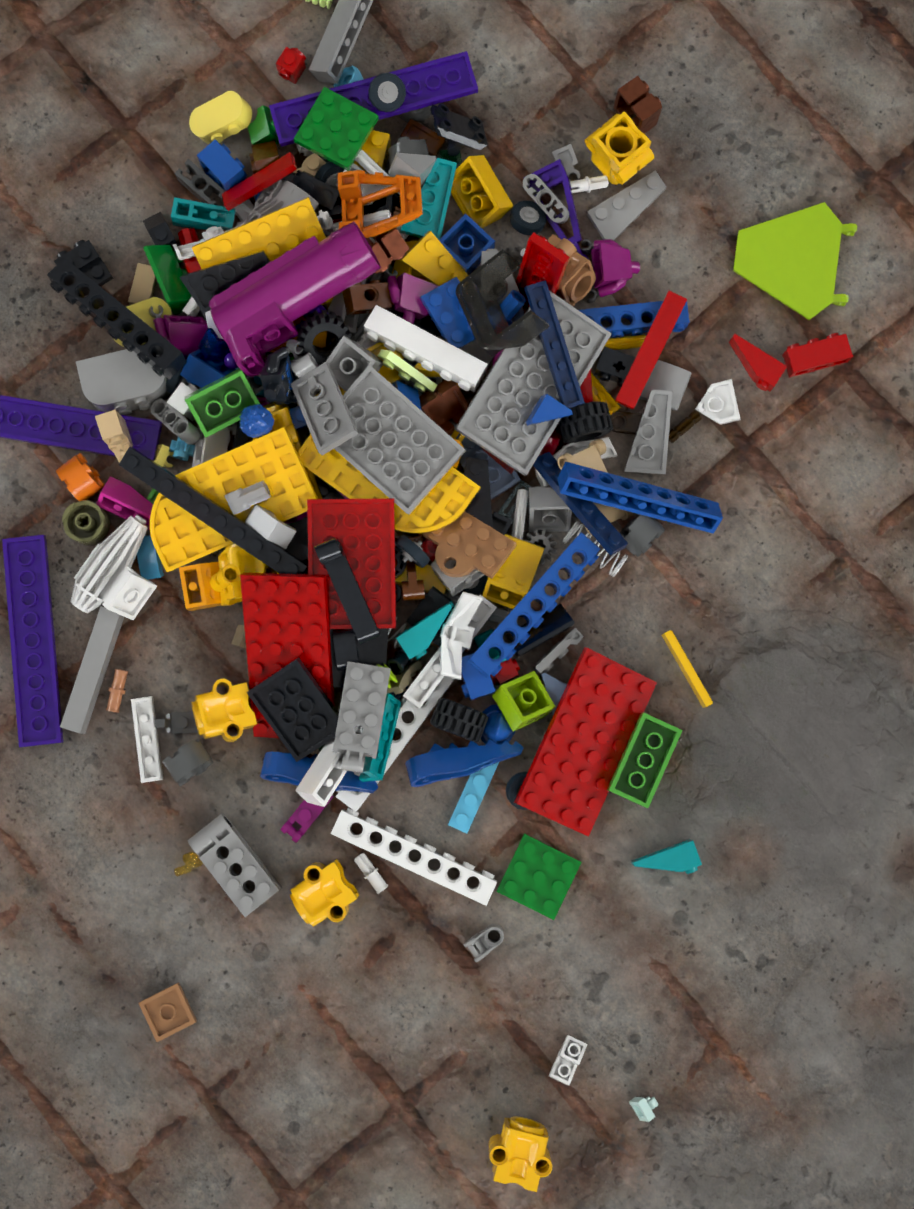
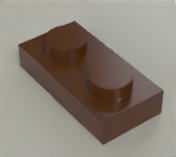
M410 119L400 137H409L410 140H426L430 156H437L446 142L445 138L438 136L437 133L413 119Z

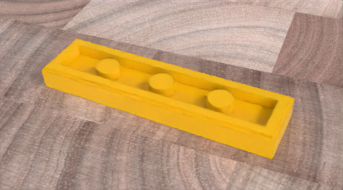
M669 630L661 636L701 706L705 708L713 704L712 699L673 631Z

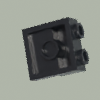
M85 240L76 242L74 249L69 252L66 250L61 251L57 254V259L54 260L57 265L66 258L99 286L114 279L89 240L86 242Z

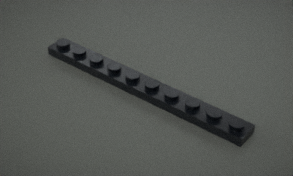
M129 447L119 466L279 574H304L308 565L265 539L245 522L135 448Z

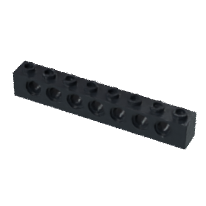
M66 258L60 261L47 274L51 281L50 286L57 293L62 292L70 304H77L79 306L78 309L86 317L89 315L93 317V321L101 329L105 327L108 330V334L114 340L120 339L122 345L129 352L134 351L137 353L139 360L144 364L149 363L153 371L160 377L164 375L170 380L187 363L179 349Z

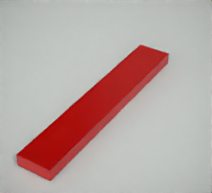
M670 290L668 291L615 402L634 410L687 301L686 298Z

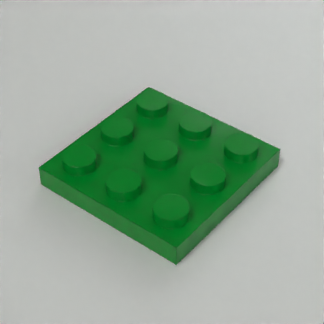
M323 87L294 137V142L349 171L376 125L379 116L334 91Z
M524 833L496 892L554 920L582 862Z

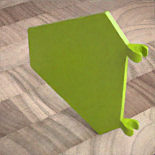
M823 202L739 230L733 271L810 320L831 304L845 306L848 302L849 296L847 294H834L841 234L854 236L857 231V225L853 223L842 224L827 204Z

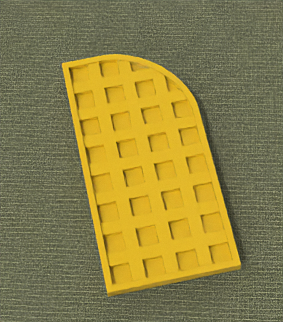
M343 389L341 390L342 396H343L344 393L346 392V391L343 390ZM311 434L297 452L304 467L349 499L389 498L335 449H332L323 456L318 453ZM451 467L410 515L394 503L395 530L420 534L444 528L463 514L481 487Z
M282 427L175 475L231 514L233 513L224 495L239 488L244 489L263 480L270 490L271 497L256 504L274 513L275 517L282 522L307 512V499H318L286 427ZM158 493L150 516V534L153 545L166 572L233 544L228 538L161 493ZM254 505L234 516L245 522Z

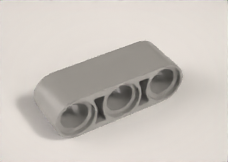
M158 399L153 402L150 408L151 413L169 430L188 445L198 441L200 431L164 399Z

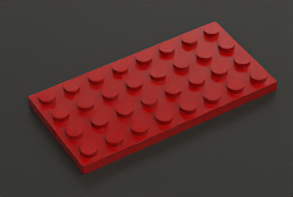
M242 573L240 579L249 688L252 689L299 657L334 705L326 575ZM251 700V710L254 712L257 722L253 726V736L279 738Z
M584 647L514 803L589 837L609 792L607 789L626 749L639 716L647 707L657 682Z

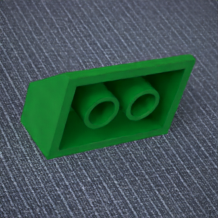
M170 245L144 246L143 249L167 304L174 315L182 313V310L192 297L180 279L181 275L188 274L185 268L181 269L179 263L182 260H179L176 252L173 251Z

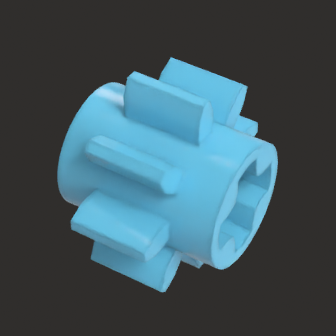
M179 437L177 441H171L170 451L174 452V458L188 461L189 456L194 457L195 445H188Z

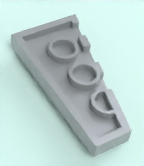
M655 170L587 211V216L603 240H615L665 191L666 185Z
M650 390L623 472L666 474L672 391Z

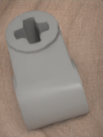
M491 924L472 936L463 945L468 947L475 957L474 961L478 962L503 942L504 931L500 925ZM491 930H497L500 933V937L497 940H492L489 938L488 933Z

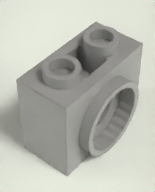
M436 559L431 564L434 573L452 597L462 590L471 587L476 580L485 575L474 569L466 576L450 577L439 569ZM447 561L445 567L448 569L454 568L456 561Z

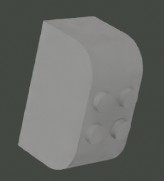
M125 349L76 361L82 391L85 397L101 412L116 410L120 415H128L132 413V410H148L156 400H166L170 396V393L166 390L167 378L164 375L161 377L157 375L149 363L144 364L141 362L134 351L129 352Z

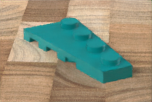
M441 158L436 159L421 189L423 214L415 220L403 224L399 233L422 238L428 231H431L438 240L441 239L457 163Z

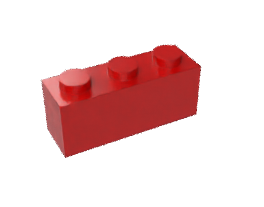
M833 333L828 335L827 339L819 340V338H815L801 346L799 343L788 346L782 356L787 366L786 370L789 378L847 363L853 357L847 335Z

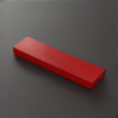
M291 152L222 193L224 207L230 211L296 171L295 158Z

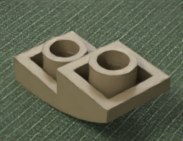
M420 660L406 665L401 675H395L398 683L390 680L392 688H388L387 693L394 692L397 695L406 691V686L413 683L411 677L415 676V672L422 668Z

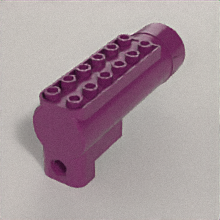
M353 221L331 233L321 242L315 236L304 240L300 245L286 251L282 256L268 262L256 272L250 273L243 280L231 285L220 294L213 296L209 302L211 316L219 333L227 343L237 366L247 376H257L261 374L265 364L263 355L299 334L293 323L294 320L347 288L360 283L379 270L381 265L360 228Z

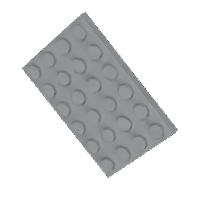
M369 365L343 395L359 434L334 449L389 498H394V503L410 515L466 450Z

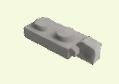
M573 628L532 666L537 673L542 671L544 673L548 672L554 666L552 662L557 657L561 659L569 651L567 647L569 645H578L584 636L576 628Z

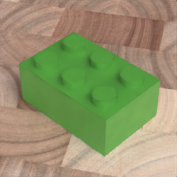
M240 368L185 396L184 399L205 438L239 421V416L242 415L244 408L260 404L248 379Z

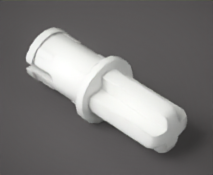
M606 175L591 178L585 176L584 179L570 181L572 194L584 191L590 193L591 190L606 188L609 184Z
M322 210L318 211L319 215L317 217L322 229L332 233L333 220L329 213Z
M365 853L360 854L354 859L365 875L364 879H368L377 894L388 887V884L378 873L377 870L379 869L373 866Z

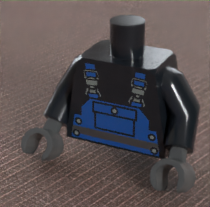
M290 339L286 344V348L281 347L275 352L268 354L261 372L264 396L268 402H275L277 405H288L297 402L291 387L295 377L290 365L289 353L300 354L303 351L302 347L297 346L301 343L300 341Z

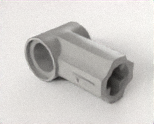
M264 480L224 495L233 515L251 508L250 506L271 497L270 490Z

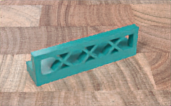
M389 693L386 695L377 757L373 759L372 757L365 756L363 773H360L359 780L362 782L383 780L402 703Z

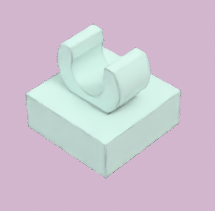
M634 1097L629 1101L640 1121L650 1122L656 1117L652 1109L659 1105L655 1097Z

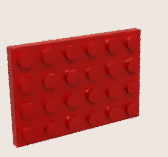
M394 498L307 499L308 575H326L330 629H353L325 565L321 564L314 546L334 537L338 538L377 628H396Z

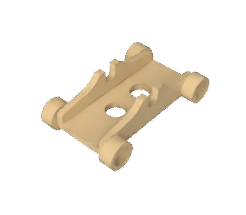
M601 439L591 441L588 448L574 455L566 453L558 457V466L562 470L565 462H570L607 472L601 455L606 453V444ZM593 502L610 523L618 519L626 520L633 516V512Z

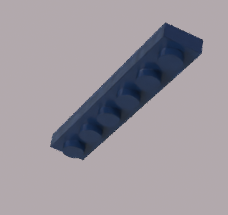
M545 280L528 285L524 289L560 402L568 408L584 404V398L547 282Z
M547 452L538 456L533 464L535 469L611 556L625 549L628 542L593 502L560 493L557 478L561 469L558 466V461L551 453Z

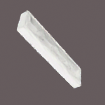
M153 696L131 699L141 783L163 780L157 728H155L156 715Z

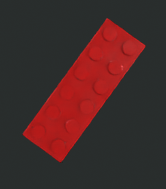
M534 232L528 239L516 279L519 292L526 299L524 305L528 308L530 305L524 287L546 280L549 290L556 295L570 258L564 250L554 247L545 237Z

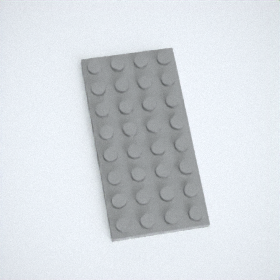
M549 290L579 386H581L612 333ZM530 307L454 429L524 476L528 474L561 419L528 426L526 424L528 417L541 396L548 394L560 402Z

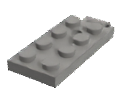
M309 352L291 363L293 372L299 378L291 383V387L318 453L323 456L359 433L330 365L324 362L318 366L316 360Z
M347 662L333 752L344 753L341 770L363 773L365 756L372 757L373 759L377 757L391 668ZM356 726L363 728L361 734L355 733L354 728Z

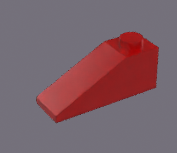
M734 334L729 344L752 381L756 383V386L761 390H768L770 392L787 366L737 334Z

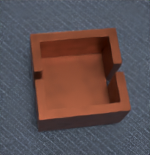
M636 76L618 89L613 108L618 114H622L624 111L629 117L635 114L636 117L632 121L645 134L657 125L662 104L658 97L649 93L648 84L641 80L639 76Z
M397 228L374 236L376 240L374 244L370 238H366L381 265V268L374 272L375 274L386 271L392 260H400L410 249Z
M444 380L437 385L434 392L427 391L419 396L422 412L448 435L455 431V427L448 420L452 419L458 424L469 406L458 385L452 380Z

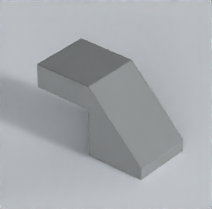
M257 504L254 505L245 520L248 526L265 539L284 549L287 548L297 532L295 528L278 520L274 513Z

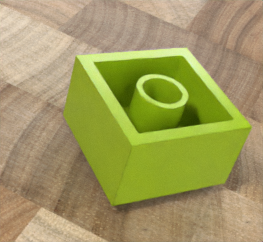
M535 671L501 685L492 695L513 732L546 717L556 707Z

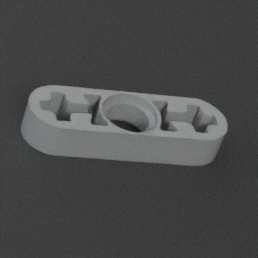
M535 174L527 175L523 180L525 191L552 221L557 224L565 223L569 218L567 207L540 177ZM530 180H537L535 184L540 189L539 192L532 187L528 188ZM545 193L551 195V201L547 205L541 203V196ZM555 206L560 211L564 210L562 212L563 217L555 218L557 214L553 209L550 208Z

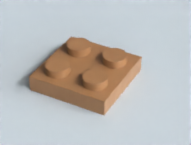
M179 982L138 1003L156 1042L197 1022Z

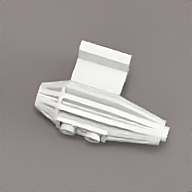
M139 515L135 517L130 516L101 544L96 545L74 577L75 584L71 603L85 613H90L103 604L106 609L131 620L135 619L157 587L152 581L141 577L131 569L148 529L147 521Z

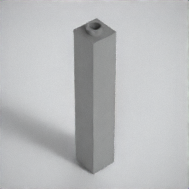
M100 606L60 725L61 728L80 734L86 733L124 620V616L112 612L105 607Z

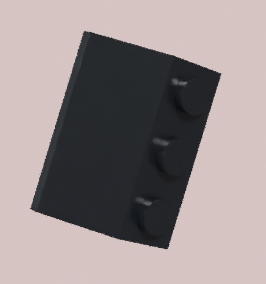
M562 604L557 605L550 613L546 611L541 616L544 619L543 622L536 629L532 627L527 632L530 634L529 638L522 645L518 643L514 647L518 658L568 630L575 624ZM508 633L505 637L509 643H512L513 637Z

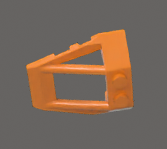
M363 170L338 173V191L342 200V222H339V229L354 221L365 238H369L413 221L423 214L420 177L405 175L390 177L384 176L380 172H375V175L366 174ZM361 184L392 185L362 197ZM400 192V214L364 227V205Z

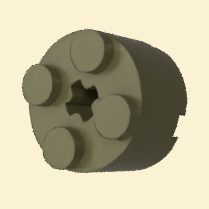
M88 500L70 504L62 517L65 533L71 539L83 545H97L107 536L110 529L111 520L107 513L98 505ZM85 520L89 522L88 525L83 524Z

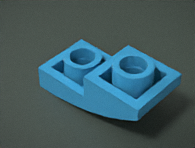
M145 535L137 553L141 577L147 580L161 578L164 576L159 555L153 545L151 535Z

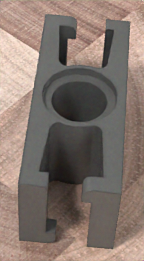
M188 159L185 162L186 172L188 174L193 172L195 176H193L192 180H188L182 175L183 171L179 168L175 172L178 182L202 203L217 205L209 197L212 193H216L222 198V193L226 191ZM200 184H206L205 188L198 189Z

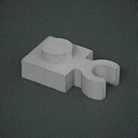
M569 144L553 151L554 160L560 159L568 177L570 174H575L577 180H579L580 173L573 167L578 165V160L572 145Z

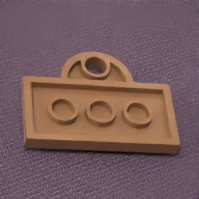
M465 511L457 520L446 527L422 533L425 538L438 545L435 552L436 563L439 569L450 577H463L477 569L493 579L517 546L516 542ZM454 560L456 561V566L448 569L445 567L446 562Z

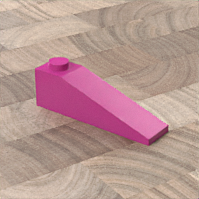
M110 476L100 493L96 505L126 520L130 516L135 517L139 515L147 521V530L150 531V516L153 504L130 485Z

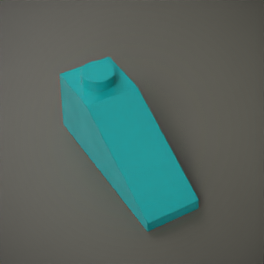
M174 197L171 220L173 226L208 229L214 226H221L223 230H230L233 228L236 209L233 208L228 211L224 206Z
M452 601L398 634L396 639L409 659L413 657L418 659L427 653L426 649L431 644L454 605Z
M691 839L631 860V864L635 867L677 872L685 871L686 874L697 871V867L702 865L694 841Z

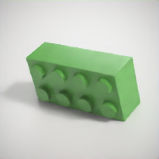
M644 712L641 713L607 790L644 808H649L683 730Z

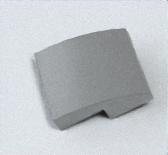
M658 360L639 399L647 401L650 390L672 391L671 410L678 411L692 373Z

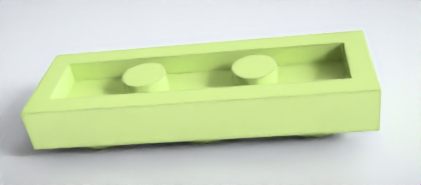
M381 349L377 357L383 360L382 364L385 367L397 370L399 372L398 376L406 381L411 380L415 383L414 387L421 392H425V390L434 392L437 387L436 383L392 351Z

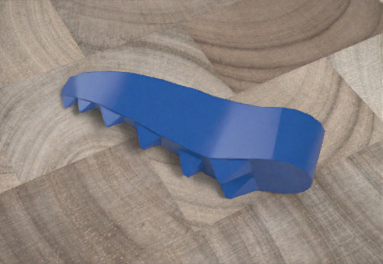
M490 739L486 745L479 746L475 742L470 741L468 747L458 748L453 743H450L447 749L434 744L428 753L410 758L406 761L405 765L411 787H420L437 781L471 775L490 765L521 755L524 747L517 741L510 745L505 740L503 744L497 745Z
M266 752L260 777L269 781L298 786L318 755L314 754L311 758L304 757L296 762L291 753ZM347 771L335 791L374 793L378 789L376 781L362 782L359 780L360 776L355 775L352 771Z

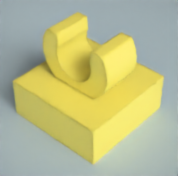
M158 445L154 462L161 467L170 468L173 465L167 462V457H173L174 452H169L170 447Z

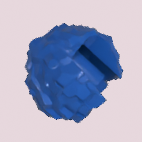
M261 404L250 405L244 408L242 415L239 416L240 428L249 437H262L269 434L273 429L274 418Z

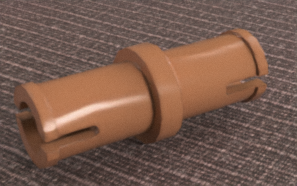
M115 669L112 686L108 690L110 695L106 708L107 711L119 713L122 696L126 692L124 687L129 671Z

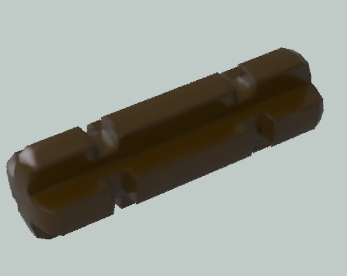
M694 410L689 414V417H686L677 424L674 430L671 429L669 431V441L674 443L679 436H682L694 424L698 423L702 419L701 414Z

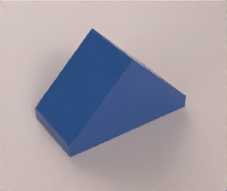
M545 394L540 397L526 424L528 426L573 415L571 409L550 395Z

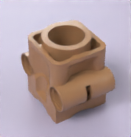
M553 234L548 239V242L554 247L564 250L567 256L570 257L556 295L571 306H574L589 293L596 281V276L590 260L579 254L576 247L568 239H560Z

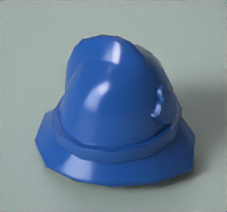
M491 705L482 713L488 716V720L481 736L482 742L487 744L489 739L497 745L503 744L505 740L509 742L515 731L513 732L498 705Z

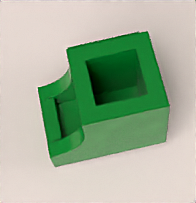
M264 105L257 108L256 119L248 126L252 145L275 140L276 144H280L270 108Z

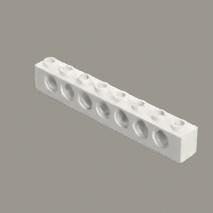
M444 676L439 686L428 697L426 704L420 709L405 697L402 699V708L399 711L395 727L401 731V737L399 740H392L384 775L435 707L438 700L455 680L454 678ZM410 711L414 714V720L411 723L403 722L402 715L404 712ZM354 772L355 775L360 776V773ZM337 791L336 798L357 812L371 793Z
M353 809L341 810L331 832L332 835L487 906L497 884V880L493 879L495 875L485 870L482 873L475 871V866L465 861L463 864L455 861L456 857L446 852L443 855L436 853V848L426 843L423 847L416 843L417 839L409 835H405V837L397 835L398 830L386 825L384 829L377 825L378 821L367 817L366 820L358 817L359 812H355ZM357 822L362 825L363 831L361 834H354L352 832L351 826L353 823ZM377 831L381 833L382 841L380 843L371 841L370 836L372 832ZM394 840L399 841L402 845L401 850L393 852L390 849V842ZM416 849L421 853V858L418 861H413L409 858L411 850ZM436 858L440 861L441 865L437 870L429 868L428 862L430 859ZM452 867L460 871V875L456 879L450 878L447 874L448 870ZM475 876L479 879L477 887L471 888L467 885L469 877Z

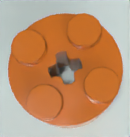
M82 453L75 455L56 470L61 481L66 483L67 489L79 502L88 500L105 486V483L99 477L98 471L93 466L90 467L87 464L88 461Z

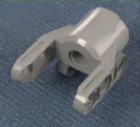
M279 180L261 192L244 224L309 197L314 210L318 206V202L293 183Z

